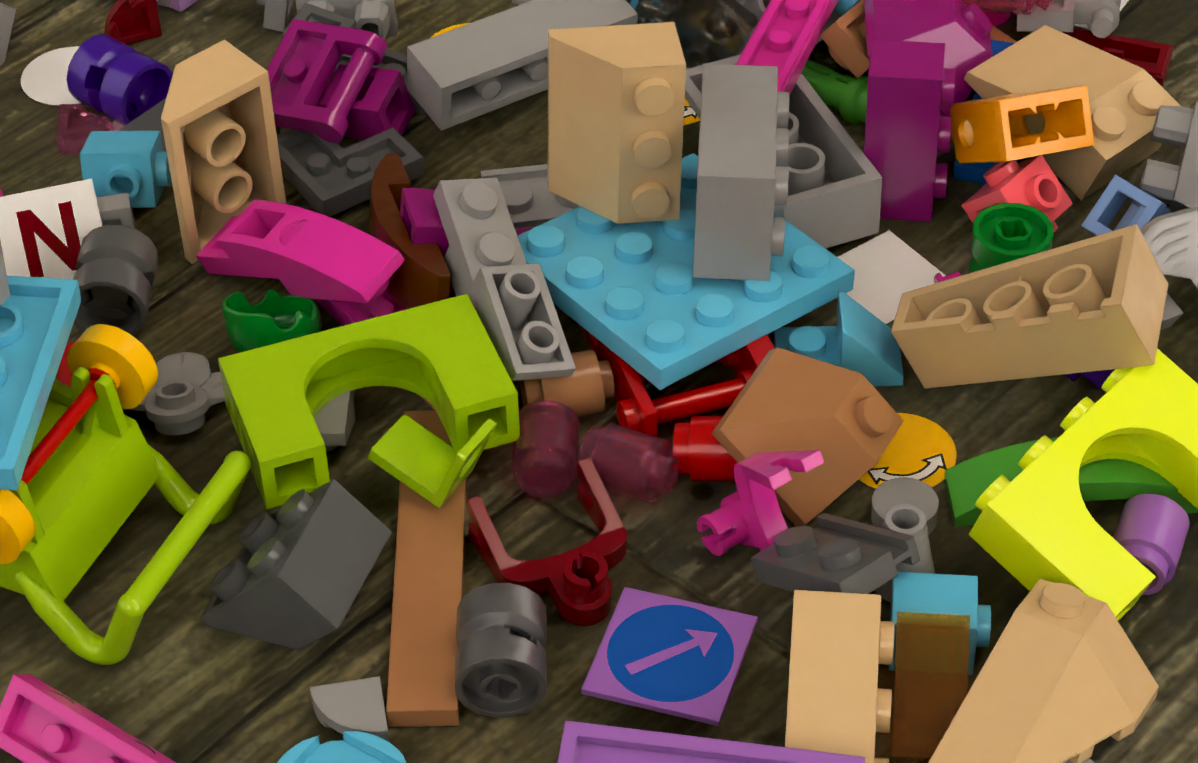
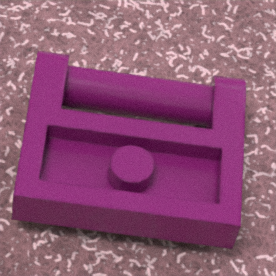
M293 19L267 68L275 126L314 133L321 139L332 143L341 142L349 127V122L346 118L372 66L381 63L388 49L385 40L379 35L366 30ZM342 54L351 55L352 57L326 108L316 106Z

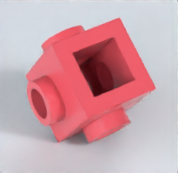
M1039 155L1020 163L1012 160L999 162L983 174L987 183L961 206L973 223L977 215L989 206L1001 203H1021L1034 207L1047 215L1053 224L1054 233L1058 229L1054 220L1073 203L1043 155Z

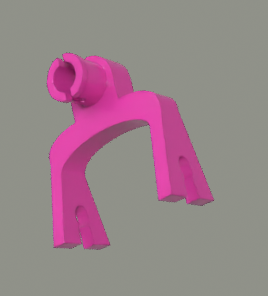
M820 450L758 452L735 464L734 478L738 491L723 498L719 509L710 514H704L697 519L698 532H704L709 528L713 530V532L701 537L706 548L715 556H721L728 549L739 543L745 546L760 548V551L772 545L774 538L782 531L788 529L774 490L792 480L789 471L808 472L824 463Z

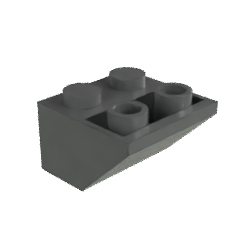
M335 479L310 493L301 489L292 495L279 511L272 515L265 511L261 512L246 525L238 538V542L243 547L236 559L228 562L210 583L209 590L214 595L200 619L209 627L298 650L338 630L392 531Z

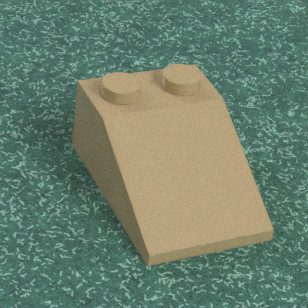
M1047 25L1042 26L968 71L964 77V80L982 99L1014 93L1087 85L1094 145L1043 155L1051 170L1081 201L1109 183L1115 174L1120 176L1158 151L1162 143L1151 141L1160 105L1180 106L1145 69ZM1038 112L1037 114L1026 115L1025 121L1028 130L1032 134L1042 133L1045 126L1043 113Z

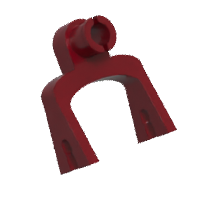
M590 457L578 461V477L582 484L577 485V500L597 526L600 533L589 542L565 553L529 561L511 558L506 553L480 495L467 499L468 515L472 520L471 523H468V537L498 583H512L524 586L538 595L549 593L560 615L574 625H595L608 616L612 604V583L607 574L608 570L621 562L626 555L627 531Z

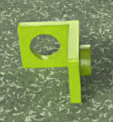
M404 414L372 447L368 459L440 509L473 471L497 423L488 418L456 454L452 446Z

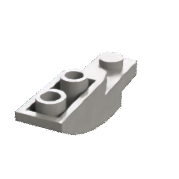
M498 179L440 180L433 197L449 243L444 260L451 274L450 282L456 296L468 294L511 380L572 376L576 367L539 263H526Z

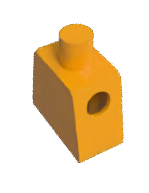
M1087 85L1007 94L955 103L950 108V116L952 117L950 139L954 143L955 155L959 163L1007 162L1094 145ZM1042 112L1045 119L1044 129L1042 133L1032 134L1026 126V115Z

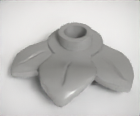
M179 352L165 356L156 363L158 369L156 385L144 400L131 410L145 411L147 418L154 422L155 429L159 433L182 435L193 432L205 423V413L209 406L225 401L221 373H211L209 361L205 356L197 353Z

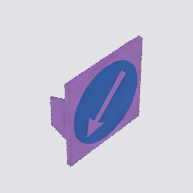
M624 587L582 686L581 694L719 726L738 678V673L758 622V617Z

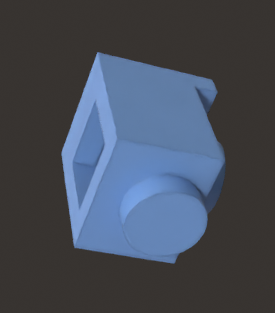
M1115 174L1081 226L1094 236L1111 232L1112 230L1108 226L1126 199L1132 204L1114 231L1135 224L1141 229L1155 217L1172 212L1166 208L1167 205Z

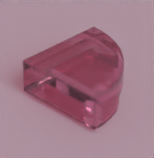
M59 105L57 143L61 155L80 153L91 131H114L109 118L87 112V108L84 105Z

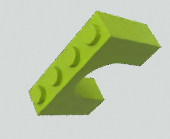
M468 294L218 358L225 404L243 451L250 459V469L266 509L284 505L292 495L301 489L310 493L330 481L325 443L314 419L328 402L349 390L352 391L371 386H391L406 389L420 395L436 410L456 454L488 418L497 423L484 450L520 440L518 392Z

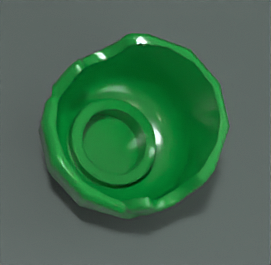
M268 289L263 300L255 305L249 304L244 294L239 291L232 292L221 302L229 339L233 348L238 352L317 333L322 328L321 313L314 299L294 295L280 296L274 289Z

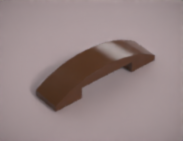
M386 154L377 166L372 179L368 234L398 250L405 259L389 278L390 283L386 291L404 310L448 299L451 280L449 269L437 243H412L400 215L402 188H410L411 182L399 154Z

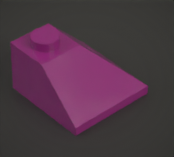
M864 0L868 58L870 59L872 39L945 43L944 68L956 69L953 104L965 102L973 90L964 80L966 73L993 57L990 37L992 24L986 14L977 5L971 3L967 6L962 0ZM941 105L940 116L951 117V105Z

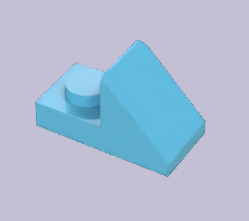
M838 291L836 326L780 327L774 331V348L779 347L862 373L873 386H903L904 375L900 346L891 333L892 328L842 291Z

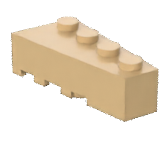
M1135 224L904 292L900 299L891 333L925 389L1152 366L1156 358L1168 282L1138 225Z

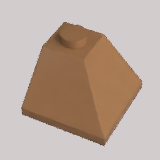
M776 347L768 351L711 434L738 463L758 452L820 450L824 463L808 472L789 471L792 480L774 490L781 511L795 526H805L878 463L904 420L862 373Z

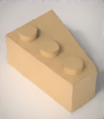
M794 590L785 747L865 757V763H889L888 758H875L876 733H890L892 689L878 688V664L892 665L894 648V621H880L881 595Z

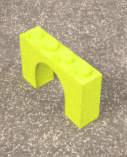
M1158 348L1154 365L1115 369L1101 386L1106 392L1105 395L1096 403L1088 396L1083 398L1060 424V427L1065 432L1054 442L1046 435L1041 437L1019 461L1018 466L1023 471L1011 482L1004 475L999 476L976 501L975 506L982 513L968 534L1029 591L1040 578L1052 583L1070 584L1081 590L1084 595L1107 603L1118 621L1135 605L1156 576L1110 536L1091 516L1081 496L1079 468L1091 462L1104 459H1120L1140 464L1164 477L1178 489V492L1198 509V383Z

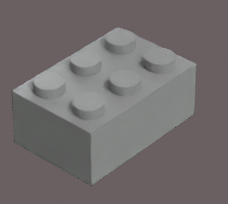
M703 63L693 278L769 281L771 255L783 256L785 218L779 217H784V206L787 205L789 92L777 91L778 66Z

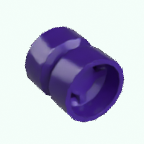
M101 34L86 40L77 49L68 66L66 80L68 90L74 99L96 111L105 113L107 117L125 126L167 97L173 73L163 63L143 53L136 52L134 48L111 36Z

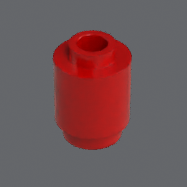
M692 416L690 423H675L673 433V466L676 475H690L691 481L735 482L734 466L738 462L711 434L723 416Z

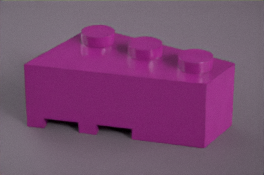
M872 39L868 73L864 154L882 176L880 219L931 222L933 198L945 199L948 164L936 163L937 152L949 153L952 117L940 116L941 105H953L956 69L944 68L945 43Z

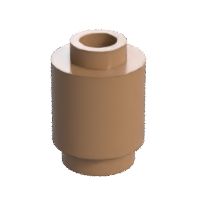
M593 349L571 353L576 367L572 376L518 380L526 418L529 420L541 417L543 422L547 423L604 412L605 399L615 396L614 380L609 361H598Z

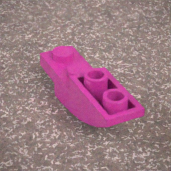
M253 200L239 216H232L195 256L208 274L279 279L290 295L310 299L368 303L381 295L390 283L389 278L405 261L401 253L395 248L344 222L298 206L263 200Z

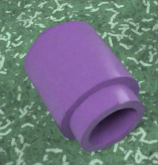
M1140 494L1130 498L1123 506L1113 536L1121 546L1156 576L1142 595L1157 593L1165 584L1172 580L1190 526L1189 517L1185 510L1175 501L1159 494Z

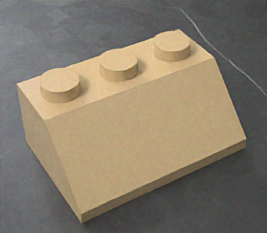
M674 22L548 29L547 185L550 192L617 224L679 220L686 62Z
M225 39L176 64L161 115V123L185 259L193 264L198 261L195 256L232 216H239L253 200L286 204L268 71Z

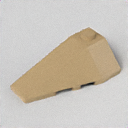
M1040 578L1014 611L928 763H1064L1068 760L1072 763H1082L1092 757L1095 744L1109 736L1120 741L1132 734L1155 700L1159 686L1107 603L1084 595L1081 590L1070 584L1052 583Z

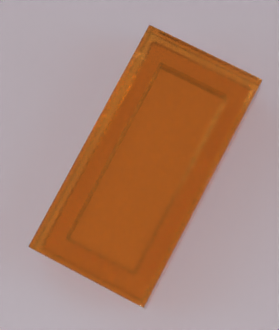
M897 612L891 758L930 760L964 701L968 686L969 615Z

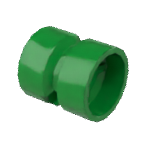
M1001 203L989 206L981 211L973 222L971 254L973 257L969 262L968 274L1052 249L1053 224L1047 215L1038 209L1021 203Z

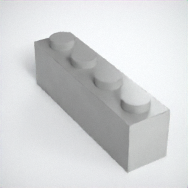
M531 0L408 46L407 90L442 131L547 90L548 29L637 24L638 13L626 0Z

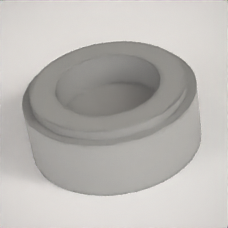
M900 477L883 482L874 491L871 506L873 526L882 527L885 513L890 507L897 504H912L919 507L925 513L928 535L935 529L938 519L939 499L936 492L928 484L914 478Z

